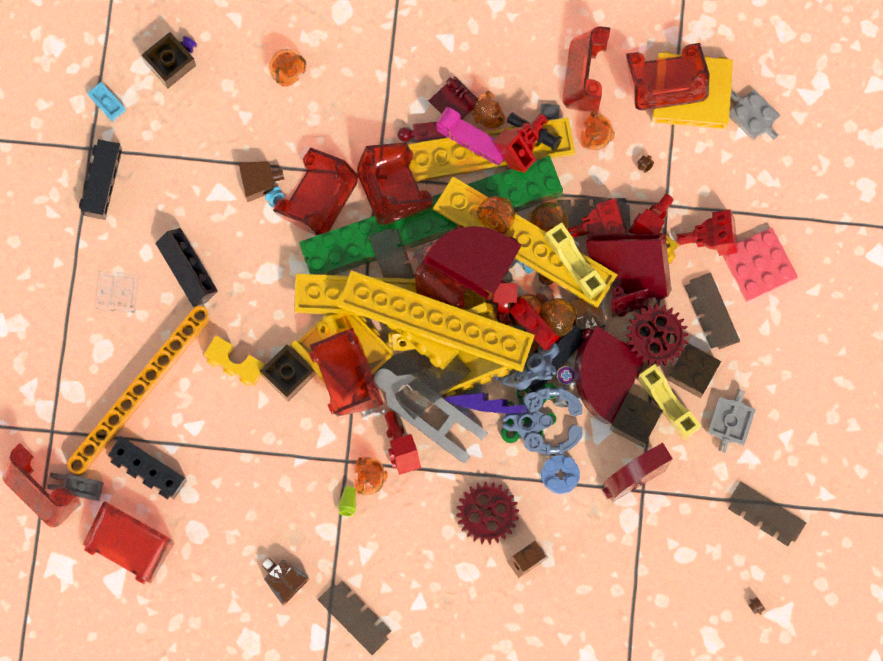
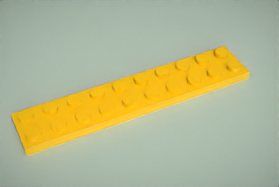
M569 117L549 120L541 129H549V132L555 136H561L562 141L555 152L551 151V148L545 144H539L536 141L532 152L536 160L548 156L554 159L575 155ZM516 127L484 131V133L496 139L504 129L512 130ZM449 138L383 149L389 187L508 166L504 159L499 166L495 165Z
M455 177L451 178L433 207L434 211L462 228L471 226L485 227L515 238L522 246L514 259L596 308L600 305L617 276L616 273L581 253L586 262L598 272L607 285L603 291L588 300L544 237L547 232Z
M352 270L338 304L339 308L521 372L523 371L535 336Z
M295 274L294 313L362 316L338 307L349 276ZM372 277L465 311L486 303V298L467 287L453 285V281Z

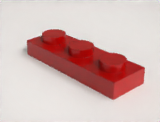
M521 297L509 310L528 333L535 335L534 339L544 350H547L559 338V335L524 298Z

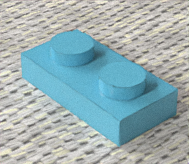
M102 82L87 93L88 97L111 122L115 121L126 111V108Z

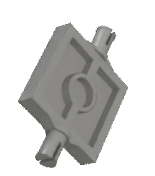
M755 89L742 98L735 91L731 92V99L736 105L730 110L729 118L753 141L765 133L775 140L779 134L771 127L780 117V114Z
M740 389L737 390L735 400L718 398L707 432L708 435L721 440L718 452L726 453L728 443L745 445L756 409L742 403L745 394L743 390L742 392Z

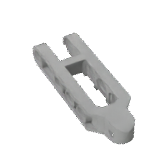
M380 369L375 373V384L386 393L388 408L463 464L468 461L470 455L445 437L453 425L458 423L464 429L476 435L481 441L487 436L488 433L411 374L396 376L388 369ZM408 384L420 396H424L436 408H440L449 415L439 431L396 400L395 394L402 385Z

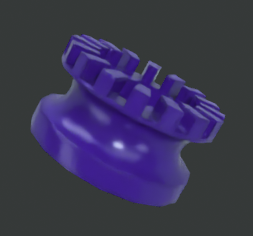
M183 36V41H180V43L189 53H193V48L198 46L197 43L191 38Z

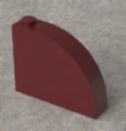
M478 226L463 227L448 232L438 239L428 251L423 262L490 301L522 245L515 238L508 237L490 228Z
M665 233L590 235L586 241L589 257L617 274L611 286L621 287L626 294L648 288V298H655L657 300L665 299L669 296L672 287Z
M592 326L583 333L582 337L584 339L576 355L574 366L575 384L581 401L587 410L602 423L612 424L644 363H641V356L636 359L634 358L637 352H630L632 347L600 327Z
M662 442L643 453L611 475L602 485L604 488L602 493L607 500L610 499L613 503L666 472L673 458L664 443Z

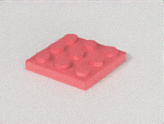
M773 227L737 243L738 253L723 255L746 303L798 279Z

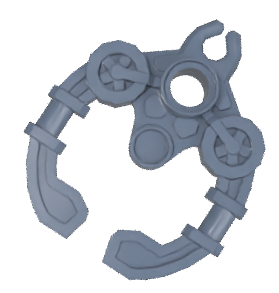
M555 342L547 350H544L539 345L537 353L529 352L522 372L517 370L513 374L509 373L503 377L498 378V376H495L493 378L496 381H501L504 386L516 387L518 390L526 389L532 380L552 379L551 371L553 375H556V368L552 365V359L559 353V347Z
M558 386V388L545 387L527 392L522 400L523 405H527V413L507 414L502 420L506 422L511 418L514 420V424L509 426L504 423L503 428L508 431H517L523 439L524 447L528 451L538 452L546 456H550V454L563 455L564 452L577 445L582 438V426L578 425L570 426L568 429V439L564 442H558V446H550V443L544 444L542 437L538 433L543 429L549 428L553 420L549 415L538 410L542 407L543 399L550 400V396H558V399L567 401V410L570 415L578 416L582 414V404L579 399L572 393L564 390L562 386ZM529 417V424L523 427L521 424L522 419Z

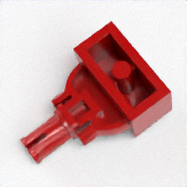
M539 113L531 124L524 123L521 127H516L512 130L504 129L493 141L510 169L525 173L536 161L532 152L535 142L539 139L538 132L548 122L543 114Z
M665 194L658 204H652L650 209H646L643 214L638 213L628 232L630 234L660 233L666 222L663 220L667 215L666 210L672 204L673 197Z
M615 198L596 204L597 207L588 216L582 217V221L589 219L590 221L566 228L569 233L576 231L570 234L573 238L592 232L594 234L591 235L628 234L618 200Z
M731 209L712 212V218L705 220L701 225H696L693 232L677 234L679 246L696 243L698 248L706 247L711 250H717L719 256L738 253L736 224Z
M502 280L492 297L493 302L497 303L498 316L496 317L506 325L511 321V317H508V303H517L516 280Z
M387 412L384 416L388 426L386 431L387 437L393 439L389 441L391 448L388 449L393 469L397 468L399 475L420 469L418 451L412 434L403 436L402 434L405 433L404 428L399 425L395 412Z

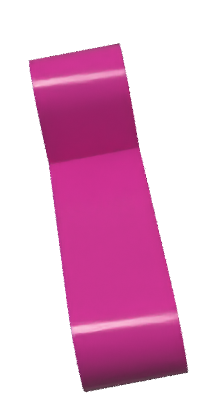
M449 107L445 108L436 123L437 131L499 166L504 158L493 143L495 138L463 121L460 114Z

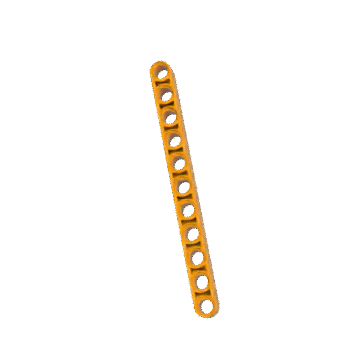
M197 306L192 309L69 458L67 466L74 475H83L207 326L210 316L205 307ZM198 313H204L205 318L203 320H197L196 315ZM186 328H193V332L190 335L183 333ZM175 342L181 343L180 348L177 350L171 348ZM162 357L169 358L168 363L164 365L159 364V360ZM149 372L157 373L154 379H147ZM137 387H144L142 394H135ZM127 401L132 402V406L129 409L125 410L122 408L123 403ZM118 416L119 422L115 425L110 424L111 418ZM100 432H107V436L105 439H98V434ZM93 446L95 448L94 452L90 455L85 454L86 448ZM77 461H81V468L79 470H74L73 464Z

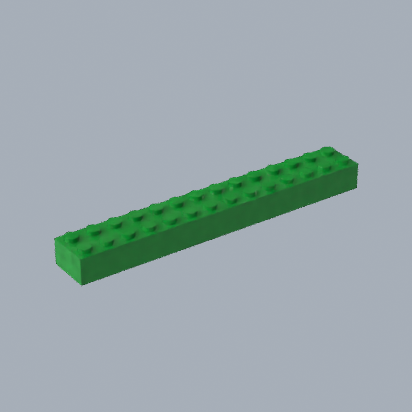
M550 156L536 160L525 173L510 169L467 184L514 213L562 197L563 194L562 185ZM440 193L300 241L299 245L309 274L335 275L437 240L448 232L462 227L433 210V207L442 195Z

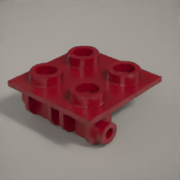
M456 76L453 78L449 77L446 80L447 84L428 100L441 114L446 107H449L458 112L461 119L481 103Z
M614 287L612 289V317H622L629 312L636 311V309H645L649 305L648 288L627 295L624 294L621 287Z

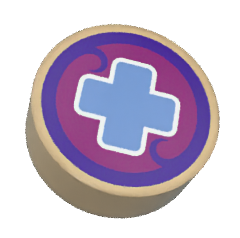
M569 366L561 367L556 376L558 383L562 386H569V384L575 381L574 369Z

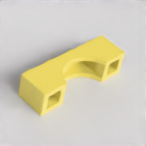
M562 222L545 234V240L588 300L606 288L607 285L598 272L583 258L574 243L573 237Z
M655 364L639 375L637 380L658 408L663 410L662 413L683 441L701 428V424L692 412L686 409L676 398L667 383V379Z

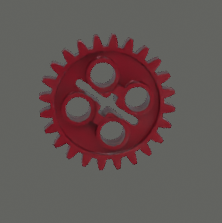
M655 304L653 309L650 305H647V311L640 308V314H633L636 320H629L632 326L626 327L627 330L631 331L630 334L625 335V337L631 338V341L626 343L633 346L630 352L636 351L637 353L634 358L636 359L641 356V363L648 360V366H651L653 362H655L656 367L660 366V362L666 366L668 364L667 359L671 363L675 362L673 356L680 358L681 355L678 351H685L682 344H688L684 337L689 336V334L683 332L688 326L681 325L685 319L678 320L677 317L680 313L672 314L673 308L671 307L667 311L665 304L662 305L661 309H659L658 304ZM657 317H661L664 320L663 327H659L656 324ZM641 327H645L648 330L647 337L640 335ZM655 332H660L661 335L659 336V338L655 339L653 337V335H655ZM667 334L674 336L673 344L666 341ZM652 343L656 344L658 347V352L656 354L650 351V345Z
M486 481L484 482V487L477 483V489L474 490L471 486L469 487L470 494L463 492L466 499L459 498V502L463 505L457 506L456 509L461 512L457 513L456 517L462 519L457 524L464 525L461 532L468 531L467 538L472 535L474 536V543L477 539H480L481 545H483L485 540L488 541L489 545H491L492 540L499 544V537L506 540L505 533L512 535L510 527L516 528L513 521H518L519 518L514 516V514L519 513V510L514 509V507L518 505V502L511 501L514 495H507L509 489L502 491L501 484L498 488H495L494 482H492L491 487H488ZM486 496L489 502L486 505H481L478 502V498ZM502 504L506 507V511L500 514L496 512L495 507ZM472 505L477 506L483 511L490 509L493 516L502 518L504 521L501 522L491 515L486 518L484 517V512L472 508ZM472 513H476L480 516V520L474 523L470 521L469 516ZM495 522L498 528L495 531H490L487 528V524Z

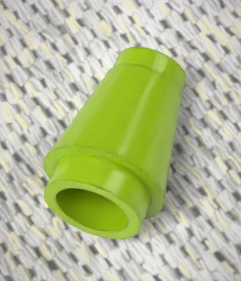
M351 486L344 488L337 507L340 515L351 517L357 511L356 488Z

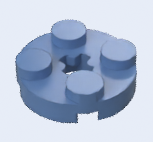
M564 455L551 457L545 462L541 471L543 485L552 493L558 495L571 492L577 486L580 479L578 465L573 458ZM558 470L566 473V476H563V480L555 477Z

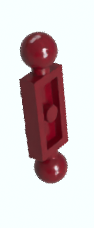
M437 121L413 124L414 130L402 127L397 133L399 140L402 142H407L412 137H415V143L448 138L437 131Z

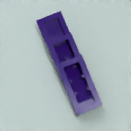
M488 393L446 397L448 402L482 412L504 414L527 413V405L508 406V399L489 400Z

